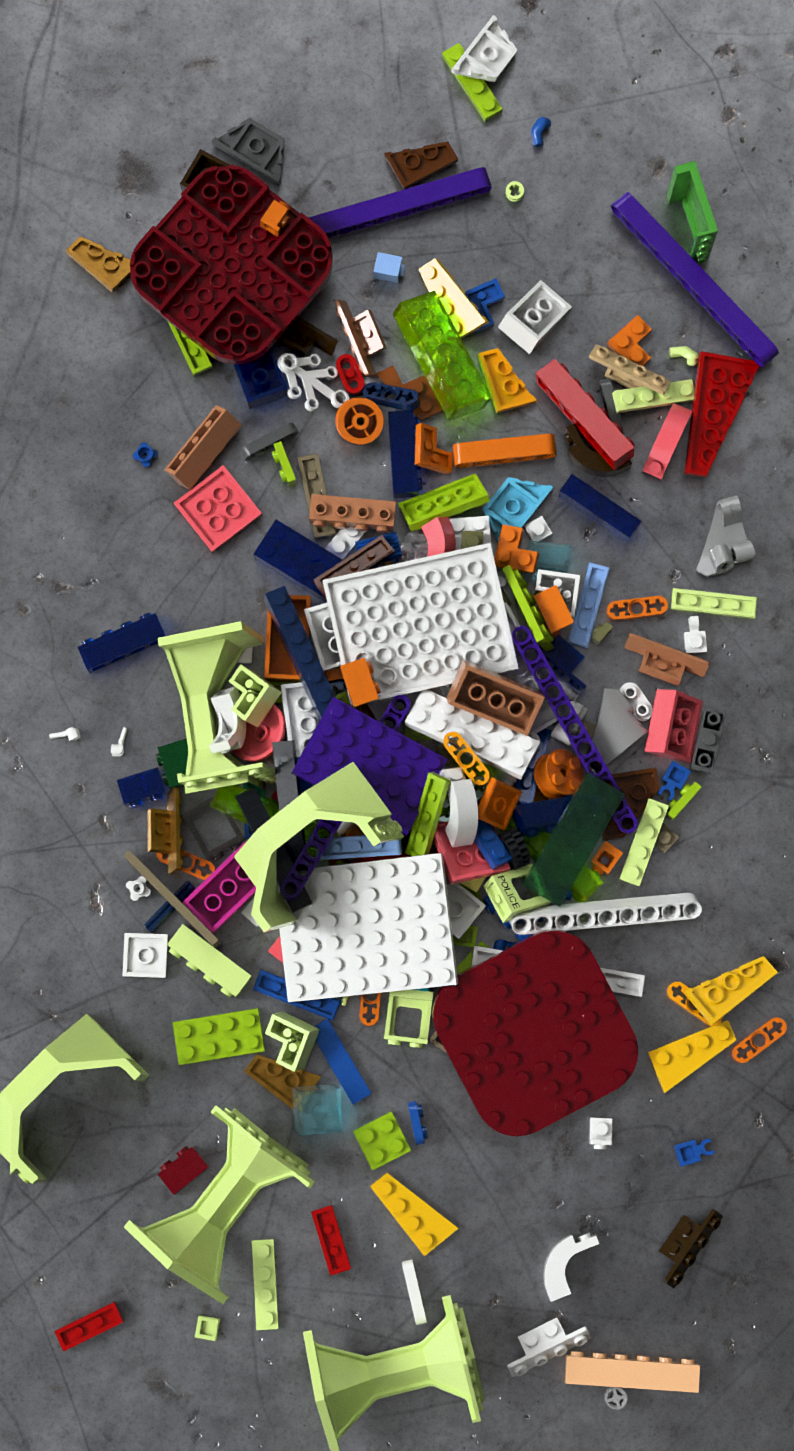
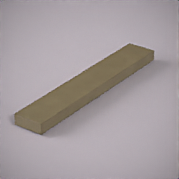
M130 850L124 854V858L214 948L221 944L197 917Z

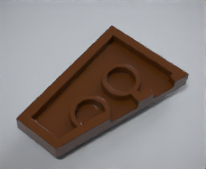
M449 142L426 145L423 148L412 150L410 148L404 149L401 152L384 153V157L403 189H408L458 162V157Z

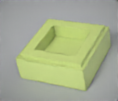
M199 1315L195 1338L217 1341L221 1319Z

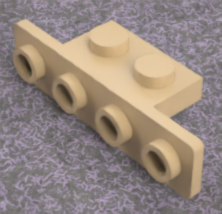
M598 344L595 345L589 355L590 359L608 367L604 375L605 377L627 388L646 386L664 395L671 382L664 376L656 374L644 366L638 365L626 357L620 356Z

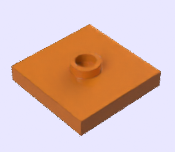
M491 777L478 805V819L505 831L522 791Z

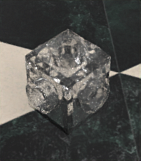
M418 531L410 532L407 536L403 537L404 543H400L402 556H406L407 561L427 557L428 542L425 539L424 533L420 534ZM420 544L418 548L412 547V545Z

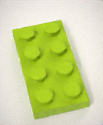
M474 473L400 502L398 506L412 532L422 529L423 525L437 517H451L461 514L466 510L489 502L490 499L478 476Z
M510 565L502 568L536 642L546 652L554 648L552 645L554 638L550 630L543 624L545 620L541 611H538L535 606L537 603L533 594L529 593L526 588L528 583L524 575H521L518 569L514 570Z
M258 1008L172 1022L179 1065L265 1052Z

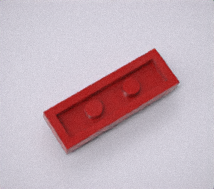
M330 1205L311 1211L330 1276L350 1270L351 1265L333 1206Z
M113 1302L55 1330L54 1333L64 1352L123 1323L124 1320L116 1302Z

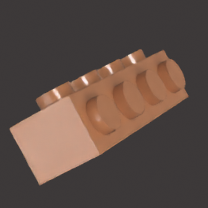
M216 405L164 470L179 485L190 490L198 483L202 474L210 468L214 459L224 450L229 440L237 434L241 424L226 409Z
M311 494L309 522L314 527L319 528L332 525L334 528L345 530L347 527H354L357 531L365 532L368 529H376L378 533H389V531H394L396 502Z

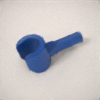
M503 939L496 940L493 949L504 951L506 947H512L517 942H509Z

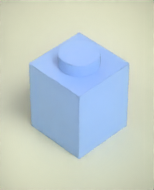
M378 252L373 271L374 278L398 283L399 276L403 277L405 271L402 257Z

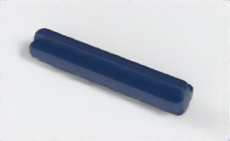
M186 881L174 895L183 902L195 890V886L190 881ZM166 901L144 924L145 928L153 933L176 909Z

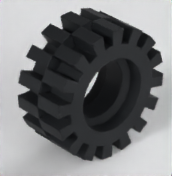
M512 828L498 834V837L512 857V860L509 862L512 870H516L531 862L527 843L524 842L525 839L521 837L518 829Z

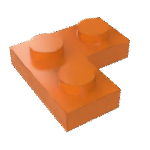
M637 315L607 342V345L616 354L624 356L638 365L645 366L651 360V357L638 343L651 333L652 329Z
M424 423L417 424L415 465L446 475L452 473L453 453L437 448V428Z
M502 525L494 558L497 568H504L510 565L514 570L518 569L520 572L535 574L540 554L536 551L520 549L524 534L523 528Z

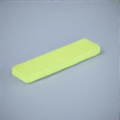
M673 588L670 610L755 619L757 597Z

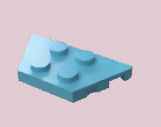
M508 477L482 510L484 516H489V525L497 542L499 541L502 525L523 528L553 490V486H545L531 481H520L519 479Z

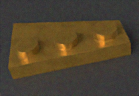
M80 236L66 249L68 256L112 293L131 275L130 259L124 257L119 252L114 253L107 250L102 245Z
M258 1054L244 1070L247 1075L295 1112L322 1078V1076L304 1070L294 1072L276 1063L275 1060Z

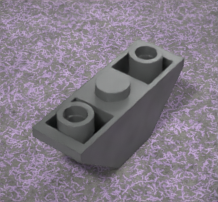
M705 706L697 732L691 769L712 774L726 711Z

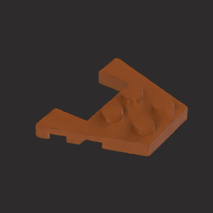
M450 340L433 348L441 368L402 384L394 366L376 373L378 379L386 385L411 389L418 393L421 401L420 406L410 412L420 422L459 404L452 343Z

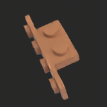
M339 299L336 300V313L343 321V330L346 336L350 338L352 343L351 350L359 360L361 373L367 377H376V372L369 357L387 347L372 311L367 310L353 318L347 302Z
M632 633L629 634L624 647L644 655L639 672L677 686L680 684L684 670L704 677L710 662L702 658L689 655Z

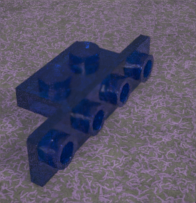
M560 635L553 637L552 645L554 648L548 652L539 645L546 660L551 661L555 665L553 669L561 676L566 674L571 679L569 683L577 690L580 688L585 690L587 688L581 680L572 674L584 660L585 656Z

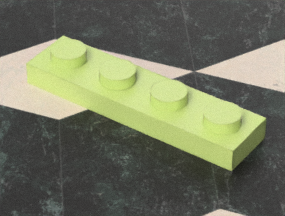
M690 379L670 382L664 395L643 386L616 390L612 393L616 413L668 406L673 405V403L693 402L695 389L693 381Z
M650 798L648 799L620 875V880L637 886L641 885L669 805Z
M274 1239L252 1240L256 1330L279 1329Z

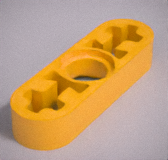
M447 733L443 739L445 748L474 784L478 786L486 785L490 780L489 770L459 733ZM451 736L453 738H459L457 744L461 748L463 747V745L466 746L465 749L459 751L457 756L454 754V752L458 751L456 747L453 745L449 747L448 745L450 743L449 738ZM466 752L471 753L473 756V761L469 765H464L461 762V756ZM478 762L480 765L476 766V768L480 772L485 771V780L476 781L475 777L477 775L474 770H471L469 773L467 769L474 767Z
M681 982L671 983L667 988L668 998L708 1026H711L703 1015H699L700 1012L698 1010H692L689 1007L690 1000L686 998L683 1004L681 1000L684 998L679 995L673 997L672 987L677 988L680 986L682 994L689 987ZM721 1018L713 1026L719 1025L722 1022L723 1018Z

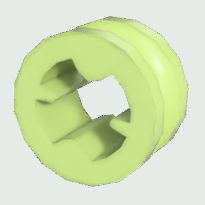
M517 181L510 182L506 187V197L512 202L520 201L524 196L523 185ZM519 188V195L515 194V196H512L510 189Z

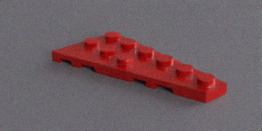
M703 351L699 353L685 475L702 478L707 476L717 456V452L726 437V433L732 425L745 398L744 396L754 379L755 373L760 367L755 361Z

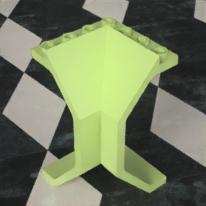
M240 621L159 637V647L163 648L166 652L182 702L188 744L186 775L180 773L177 774L178 783L185 786V793L246 782L265 790L264 781L266 784L276 783L274 768L264 763L245 766L229 752L223 754L220 752L211 753L209 748L211 742L216 738L219 729L217 714L211 698L218 690H222L242 653L247 648L264 645L263 636Z
M354 762L303 792L259 827L234 856L256 887L251 915L264 933L292 925L298 920L277 892L276 850L312 821L323 819L353 822L360 827L374 847L380 843L399 840L404 837L401 833L403 831L402 827L397 821H393L390 818L392 813Z
M89 1014L84 1015L49 1044L0 1093V1154L10 1163V1175L18 1174L27 1184L42 1183L47 1178L23 1154L21 1114L61 1073L119 1066L135 1081L144 1082L150 1076Z
M215 1106L211 1113L228 1126L227 1160L224 1166L191 1208L146 1227H139L129 1220L124 1228L168 1270L224 1304L229 1297L220 1290L219 1278L226 1235L261 1188L290 1177H296L310 1189L315 1181L309 1177L311 1172L306 1169L309 1164L269 1137L236 1108L231 1111L226 1107L222 1110Z
M451 1295L442 1297L446 1312L445 1318L424 1340L416 1344L364 1356L320 1345L315 1342L312 1330L303 1332L315 1402L330 1451H340L339 1440L342 1435L376 1400L429 1386L465 1399L469 1406L472 1423L481 1421L479 1412L483 1411L481 1402H485V1396L463 1307L458 1308L457 1303L453 1304Z

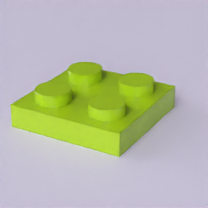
M392 1111L353 1131L372 1171L411 1151Z

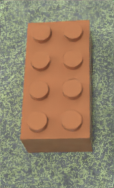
M463 660L446 700L452 706L528 736L545 696L539 690Z

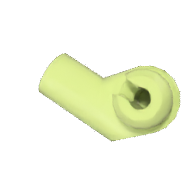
M688 346L669 348L670 358L684 357L687 359L689 366H696L698 364V353Z

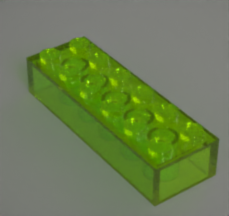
M434 290L400 302L393 312V316L449 421L484 409L492 399V396L436 291Z

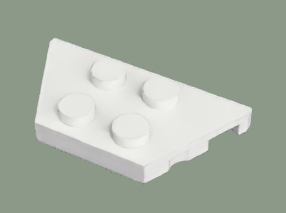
M493 15L454 65L451 71L453 74L495 82L514 58L517 48L509 40L506 31L501 30L497 24L498 19L496 16Z

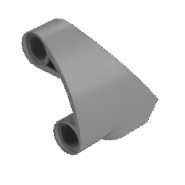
M737 495L719 500L716 504L707 541L696 568L697 572L706 577L727 572L735 564L756 558L753 544L747 540L743 528L742 508Z
M607 688L604 689L602 705L592 737V741L606 766L648 732L633 715L634 709L618 689ZM589 745V748H588V751H587L586 755L589 754L590 751H591L590 745ZM598 761L591 762L590 767L596 774L601 771V764Z

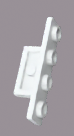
M555 1318L518 1336L526 1356L508 1364V1370L512 1377L521 1376L535 1366L544 1365L555 1356L564 1355L575 1346L584 1345L591 1339L587 1327L584 1326L566 1335L558 1318Z

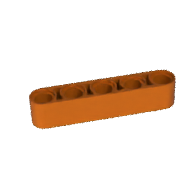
M554 434L463 442L452 446L454 466L457 468L549 459L557 456Z

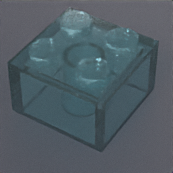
M336 1084L292 1088L294 1131L299 1136L342 1132L341 1090Z

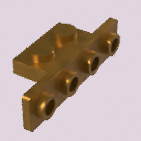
M174 787L167 793V810L150 808L147 811L148 852L168 854V874L176 873L180 870L183 863V858L180 855L182 816L180 815L179 806L181 805L182 797L179 794V787Z

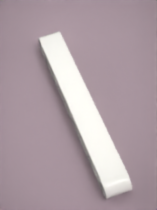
M679 893L547 905L516 914L509 922L515 933L525 935L553 929L568 931L695 919L700 916L702 906L694 894ZM694 903L691 908H686L689 904ZM673 905L670 910H665L666 907ZM652 907L650 911L644 912L646 908ZM631 909L629 913L622 914L625 910ZM605 911H609L606 916H601ZM588 913L586 917L580 918L582 914ZM562 915H567L565 919L558 920ZM546 917L543 922H537L539 918ZM519 919H524L522 923L516 924V921Z

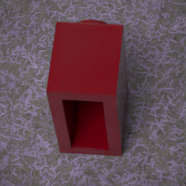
M185 1146L177 1153L178 1158L175 1161L171 1162L168 1160L159 1167L161 1172L157 1175L173 1195H176L209 1168V1165L194 1146L191 1148Z

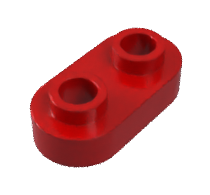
M350 354L339 356L336 361V369L345 391L350 395L360 394L365 384L356 359ZM347 363L350 365V368L344 369L343 365ZM356 382L358 386L356 388H352L350 386L351 383Z

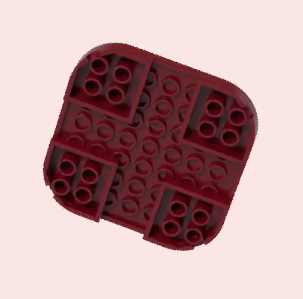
M236 165L208 168L188 185L181 193L179 201L156 227H151L134 248L130 259V274L133 286L139 297L210 356L228 364H246L262 357L325 286L332 272L333 254L330 241L325 232L302 212H297L289 204L287 205L291 208L288 212V217L290 218L284 228L280 227L279 237L262 228L260 220L273 200L286 202L272 192L269 186L252 172Z
M553 929L532 934L495 956L458 973V984L442 986L435 998L432 1018L441 1043L481 1118L492 1129L504 1135L526 1136L533 1134L620 1088L635 1070L638 1060L636 1036L593 953L580 938L572 933Z

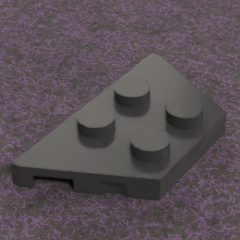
M248 118L241 122L239 126L227 130L228 133L219 138L215 137L212 139V145L279 185L285 143L284 138L253 119Z

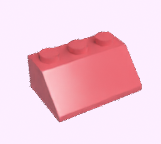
M657 689L645 752L662 758L691 763L703 701L677 690Z

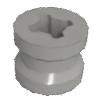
M609 1387L604 1394L606 1404L614 1410L622 1409L628 1400L626 1392L621 1387Z

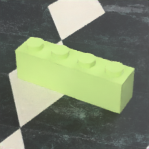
M184 924L181 925L167 944L171 947L169 950L171 954L178 959L181 956L187 959V966L195 972L198 969L204 972L203 978L212 985L215 982L221 985L220 991L229 998L232 995L238 997L253 978Z

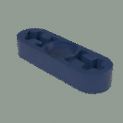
M376 382L368 383L363 388L364 397L377 405L413 411L421 403L415 390ZM390 394H397L394 399H386Z

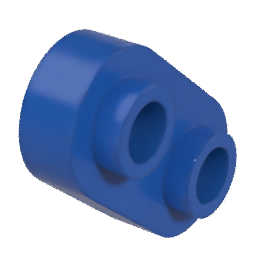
M416 1100L408 1102L416 1145L425 1144L424 1139H428L426 1125L421 1126L420 1117H424L422 1105H417Z

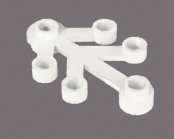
M290 353L282 354L277 364L279 369L287 376L290 387L287 392L289 398L295 400L302 394L301 388L297 385L295 376L297 375L302 380L307 398L305 408L310 412L315 411L319 406L313 387L328 397L335 408H339L345 401L349 400V395L344 390L334 392L318 380L320 378L333 380L338 374L335 367L329 366L326 369L305 371L301 368V366L306 365L310 368H316L321 362L317 354L302 358H296L295 355ZM328 371H331L333 376L329 375ZM292 390H295L297 395L293 394ZM309 402H312L314 407L310 406Z

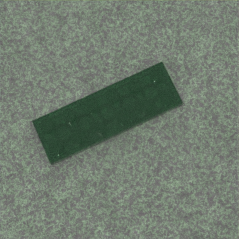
M587 772L522 885L560 907L625 794Z

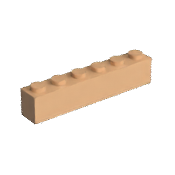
M571 1351V1355H565L564 1382L565 1384L699 1393L700 1365L694 1363V1359L682 1358L681 1362H672V1358L659 1357V1361L650 1360V1356L637 1355V1359H628L626 1354H615V1358L606 1357V1353L593 1352V1356H584L582 1351Z

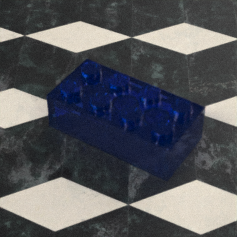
M272 347L255 361L246 364H233L249 409L288 396L287 386L278 367Z
M275 519L253 554L256 561L325 603L327 599L315 586L313 580L343 561L338 556Z

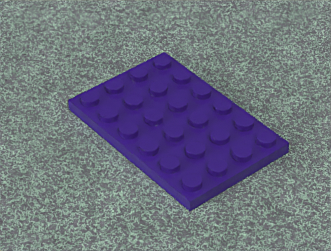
M333 697L296 763L292 774L312 785H316L354 762L392 813L390 818L400 824L403 830L401 833L407 836L419 814L418 807L428 773L435 772L440 774L448 759Z

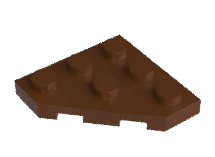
M656 767L611 774L636 819L644 811L648 799H652L660 789ZM603 780L600 788L603 792H609L612 789V784L609 780ZM594 786L602 840L624 838L627 833H623L618 829ZM616 798L611 802V808L614 811H619L623 806L620 799ZM626 817L622 820L621 825L625 830H629L633 826V821L631 818Z

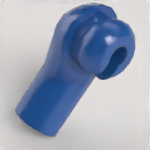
M540 117L532 126L531 135L534 147L544 145L542 132L551 126L549 118Z

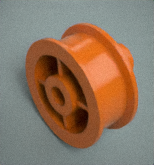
M352 398L345 401L339 407L335 417V424L338 433L343 439L350 443L362 445L374 441L380 435L384 418L381 409L373 401L366 398ZM359 417L362 418V423L360 425L357 424V419Z
M557 749L550 754L540 756L534 766V779L539 790L546 797L554 800L576 793L583 782L580 759L565 749Z

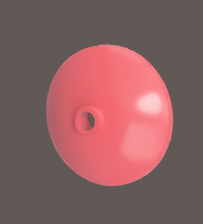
M274 704L259 727L246 722V736L243 746L232 750L233 753L248 762L261 761L273 754L272 742L282 741L285 735L286 723L281 709Z

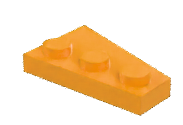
M498 348L478 353L477 357L496 414L536 403V398L529 393L524 382L517 377L512 370L513 367Z

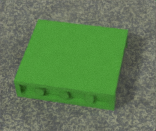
M692 161L674 167L666 197L669 204L682 201L694 238L690 256L699 265L709 259L718 229L696 162Z

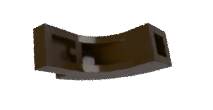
M574 423L566 427L564 439L568 446L572 445L568 449L567 455L573 464L582 471L594 476L609 477L631 469L632 462L628 460L619 468L613 470L598 452L590 450L584 444Z

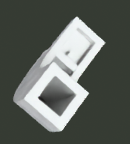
M235 686L218 690L211 698L219 725L218 734L209 745L211 753L220 752L223 754L243 746L246 736V721L231 711L240 697L239 691Z
M461 767L442 769L439 775L451 780L447 791L450 803V818L445 832L452 848L472 845L478 827V805L471 779H466Z
M590 1232L577 1237L579 1240L577 1242L574 1241L572 1235H569L552 1248L546 1259L543 1274L545 1289L551 1302L571 1294L565 1277L566 1265L574 1254L598 1245L599 1242L596 1235L591 1236Z

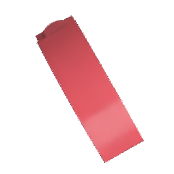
M673 403L642 471L662 479L692 414L691 410Z
M437 517L421 527L428 542L427 557L455 551V533L449 517Z

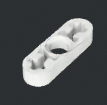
M413 1260L403 1261V1271L416 1325L427 1323Z

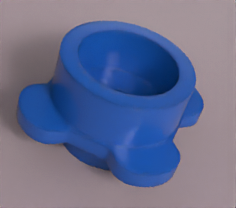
M145 442L141 443L137 451L133 453V459L140 461L143 467H149L153 458L158 456L157 450H152Z

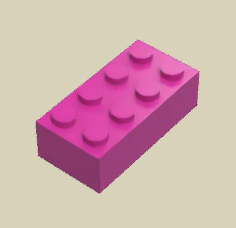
M245 842L182 902L214 935L255 896V885L234 858Z

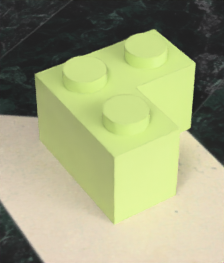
M240 664L229 680L232 685L243 692L231 711L244 721L259 727L282 692L242 664Z
M284 1011L272 1014L265 1034L283 1042L276 1063L294 1072L305 1069L320 1029Z

